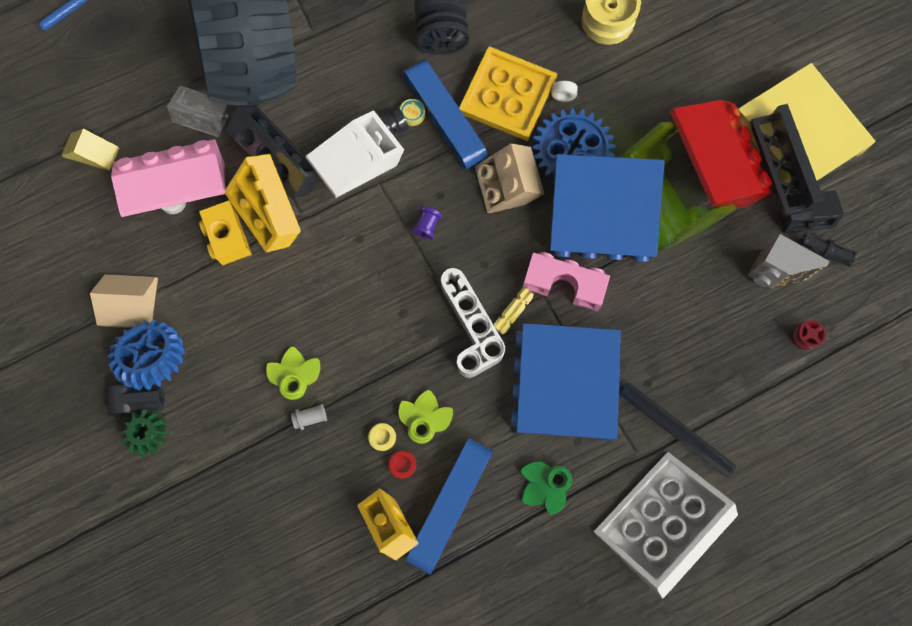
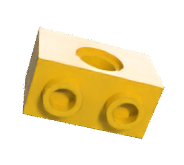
M230 201L200 211L202 221H199V225L204 236L208 235L210 240L207 248L212 259L216 258L222 265L252 255L237 211ZM229 230L224 238H219V234L222 231Z
M378 489L357 505L379 551L397 560L418 544L396 500L383 490Z

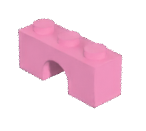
M539 252V254L533 253L523 288L548 296L551 285L556 281L564 280L574 287L575 297L573 304L598 311L602 306L610 275L604 274V271L598 268L591 267L586 269L580 267L575 261L564 260L563 262L554 259L551 254Z

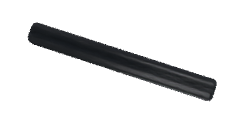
M628 382L622 387L619 392L620 395L723 476L729 477L733 474L736 465L634 385Z

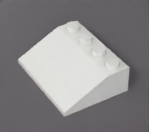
M667 452L598 526L594 533L647 585L664 598L738 514L733 501Z

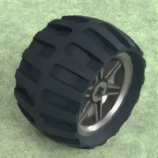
M188 0L208 100L227 105H256L277 99L295 89L296 61L286 0Z

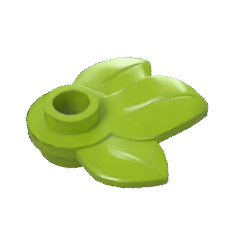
M290 347L287 350L281 364H267V377L269 381L279 386L281 394L290 400L301 398L306 392L307 386L315 382L320 373L319 359L313 358L305 362L304 357L295 347ZM297 382V390L290 391V384Z
M427 390L417 398L415 404L401 401L399 417L408 427L410 438L416 443L424 444L429 442L435 433L446 430L452 420L453 409L450 407L438 408L434 394L431 390ZM418 426H425L427 432L424 435L417 434Z

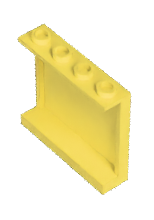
M812 63L739 108L741 124L748 129L751 135L749 141L762 159L749 122L751 119L770 115L777 106L788 103L816 180L821 179L854 156H859L876 142ZM770 122L759 125L762 133L772 137L774 131ZM771 145L769 148L770 156L780 160L782 157L781 149ZM780 168L777 173L779 180L789 184L791 180L789 172Z

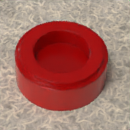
M398 451L389 460V470L397 478H408L416 470V460L411 453Z

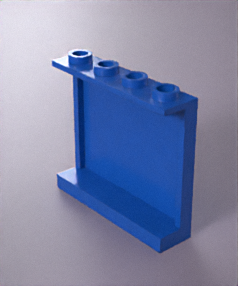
M557 154L554 161L555 181L549 250L555 251L554 256L570 257V252H581V258H596L597 253L607 254V259L622 260L623 255H633V261H649V256L657 257L665 160Z
M523 323L521 331L516 332V347H520V357H515L514 373L519 374L518 384H513L512 400H517V411H512L511 427L516 428L515 434L527 433L602 439V441L617 440L621 330Z

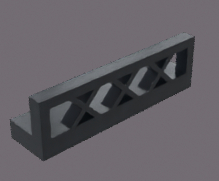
M788 103L777 106L770 115L751 119L749 123L767 173L771 178L783 217L814 209L824 198ZM770 122L774 131L772 137L762 133L759 125ZM771 145L781 149L782 157L780 160L770 156L769 148ZM780 168L789 172L791 176L789 184L779 180L777 173ZM790 192L798 196L801 205L790 208L786 199L788 193Z

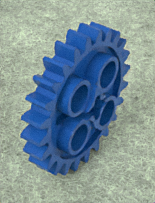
M571 108L570 115H566L565 111L561 110L559 118L552 113L550 121L543 120V128L538 127L536 132L538 136L533 138L535 145L532 147V153L536 154L534 156L535 163H540L537 169L538 172L546 170L544 179H548L551 176L554 177V185L555 156L551 154V151L556 150L562 155H568L569 150L573 148L581 131H584L585 134L580 139L578 148L573 151L572 155L615 157L612 152H614L616 145L610 144L614 136L606 135L609 126L600 127L603 119L595 122L593 121L594 113L585 117L583 109L579 115H576L574 108ZM569 130L574 135L568 136L565 135L562 131ZM585 142H593L596 147H588Z

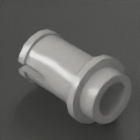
M323 404L302 411L296 409L295 413H291L295 429L300 428L304 430L305 426L327 421Z

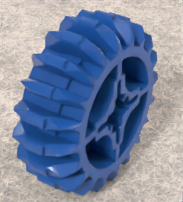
M143 320L141 326L133 324L132 329L129 331L123 329L124 335L122 337H115L117 344L110 346L112 353L108 355L109 367L113 374H115L114 377L126 387H133L138 391L143 386L145 389L151 390L153 384L161 387V381L164 379L171 381L170 374L172 372L179 373L176 365L183 364L181 356L185 354L182 347L183 341L178 336L176 330L169 327L168 324L164 322L159 323L156 320H153L150 324ZM160 342L165 343L164 349H160ZM130 360L134 363L133 369L129 368Z

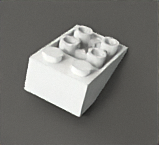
M373 110L351 121L309 153L306 159L337 198L396 167L404 149Z

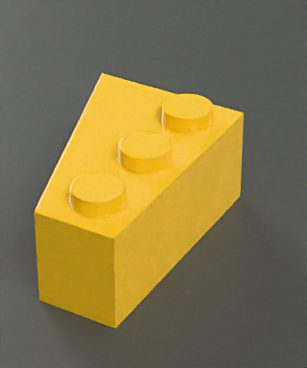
M270 154L246 157L226 188L225 194L266 253L289 247L301 230Z

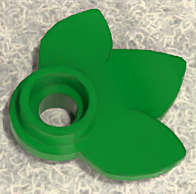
M543 462L530 463L522 468V475L530 482L523 493V503L532 506L545 504L550 515H554L562 510L566 504V491L572 484V476L568 469L563 466L549 467ZM556 474L563 478V482L560 485H556L553 482V477Z

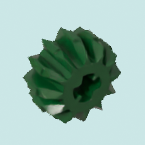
M143 409L141 414L139 412H132V421L128 419L123 420L124 424L127 425V429L119 431L121 435L127 436L121 442L122 445L129 446L128 451L132 454L138 452L139 456H147L148 452L152 454L158 453L157 445H166L162 437L170 434L169 431L163 430L168 424L167 420H160V413L153 412L151 414L148 409Z

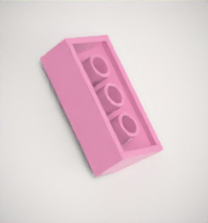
M215 139L209 141L201 140L195 144L183 147L174 146L169 150L160 152H148L134 158L125 157L113 162L111 178L119 212L122 217L225 194V163Z

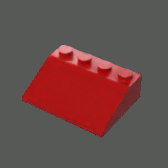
M717 100L674 108L670 111L711 206L746 208L773 194L771 178L763 171L760 165L761 157L758 151L752 147L749 141L751 135L748 129L741 124L739 119L740 111L734 103Z

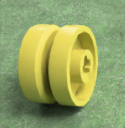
M586 0L581 18L583 30L589 38L597 43L606 45L620 43L633 31L639 14L641 0Z

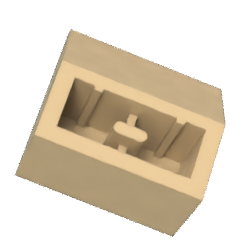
M511 143L475 166L487 213L526 205L544 195L531 147Z

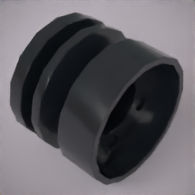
M415 0L418 47L422 51L435 55L451 54L463 49L468 44L469 31L466 20L465 0Z

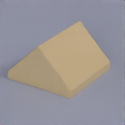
M104 275L90 292L97 325L132 328L133 324L141 326L143 320L150 324L153 318L158 278Z

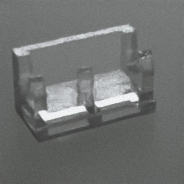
M179 86L167 106L174 123L216 137L220 136V132L228 118V114L223 113L227 104L208 100L206 94Z

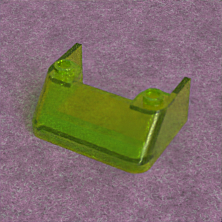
M674 121L660 122L619 158L665 160V167L672 157L671 148L666 140L678 131ZM663 174L657 250L671 248L708 229L737 208L732 204L712 209L709 212L704 206H694L686 211L665 174Z

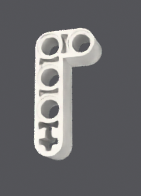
M450 268L441 277L442 290L473 343V346L459 354L457 369L462 376L471 378L498 364L504 356L505 345L464 274L456 268ZM451 279L454 282L458 281V290L460 293H458L457 295L455 287L452 284L449 285V280ZM464 300L472 302L473 308L465 311L459 307V304ZM475 323H483L487 329L484 333L479 334L472 330V326ZM495 345L499 348L500 353L495 357H491L486 354V347ZM466 358H472L476 361L477 365L474 369L467 370L463 368L462 361Z

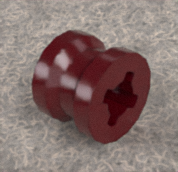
M809 320L793 329L791 334L792 341L798 348L809 350L821 345L825 341L826 330L820 322Z

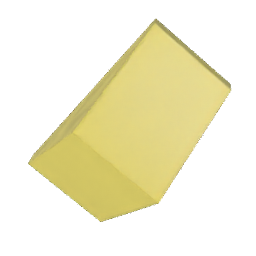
M81 129L70 134L61 156L110 171L119 148L89 131Z

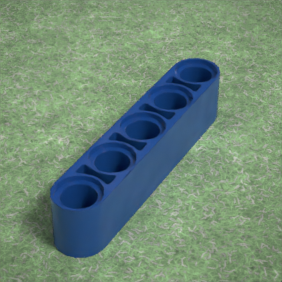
M423 59L403 70L402 73L406 83L417 100L424 105L425 112L460 165L467 170L486 159L488 154L483 143L427 60Z
M470 438L467 440L416 539L418 544L411 549L406 562L431 575L493 450Z

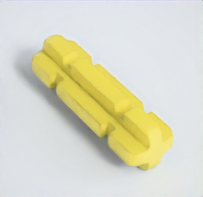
M522 288L516 296L517 298H514L502 313V318L499 317L494 323V327L499 333L505 334L511 326L510 323L513 324L525 309V304L528 305L533 299V293L527 288Z

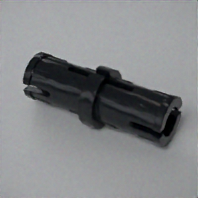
M804 233V237L799 242V245L820 255L824 259L834 260L848 267L852 266L857 256L856 251L834 244L835 241L828 239L826 241L809 233Z

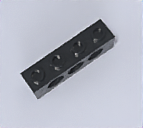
M256 105L237 107L226 129L234 141L250 157L270 154L285 193L292 200L309 195L320 176L308 162L306 155Z

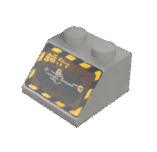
M779 234L761 250L748 276L753 278L754 282L762 287L775 288L805 281L825 268L829 261Z

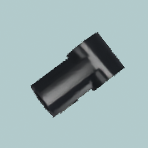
M125 385L108 387V415L110 416L132 415V412L142 411L143 409H163L165 404L163 386L154 385L151 387V390L145 389L143 386L140 391L133 387L128 388Z

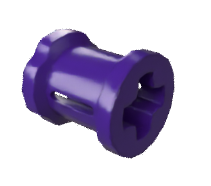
M422 206L419 210L421 215L417 225L413 226L411 231L421 238L432 240L434 238L433 230L437 221L441 220L442 214L431 207Z

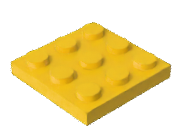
M488 47L459 109L466 117L528 141L549 96L552 85L557 78V73Z

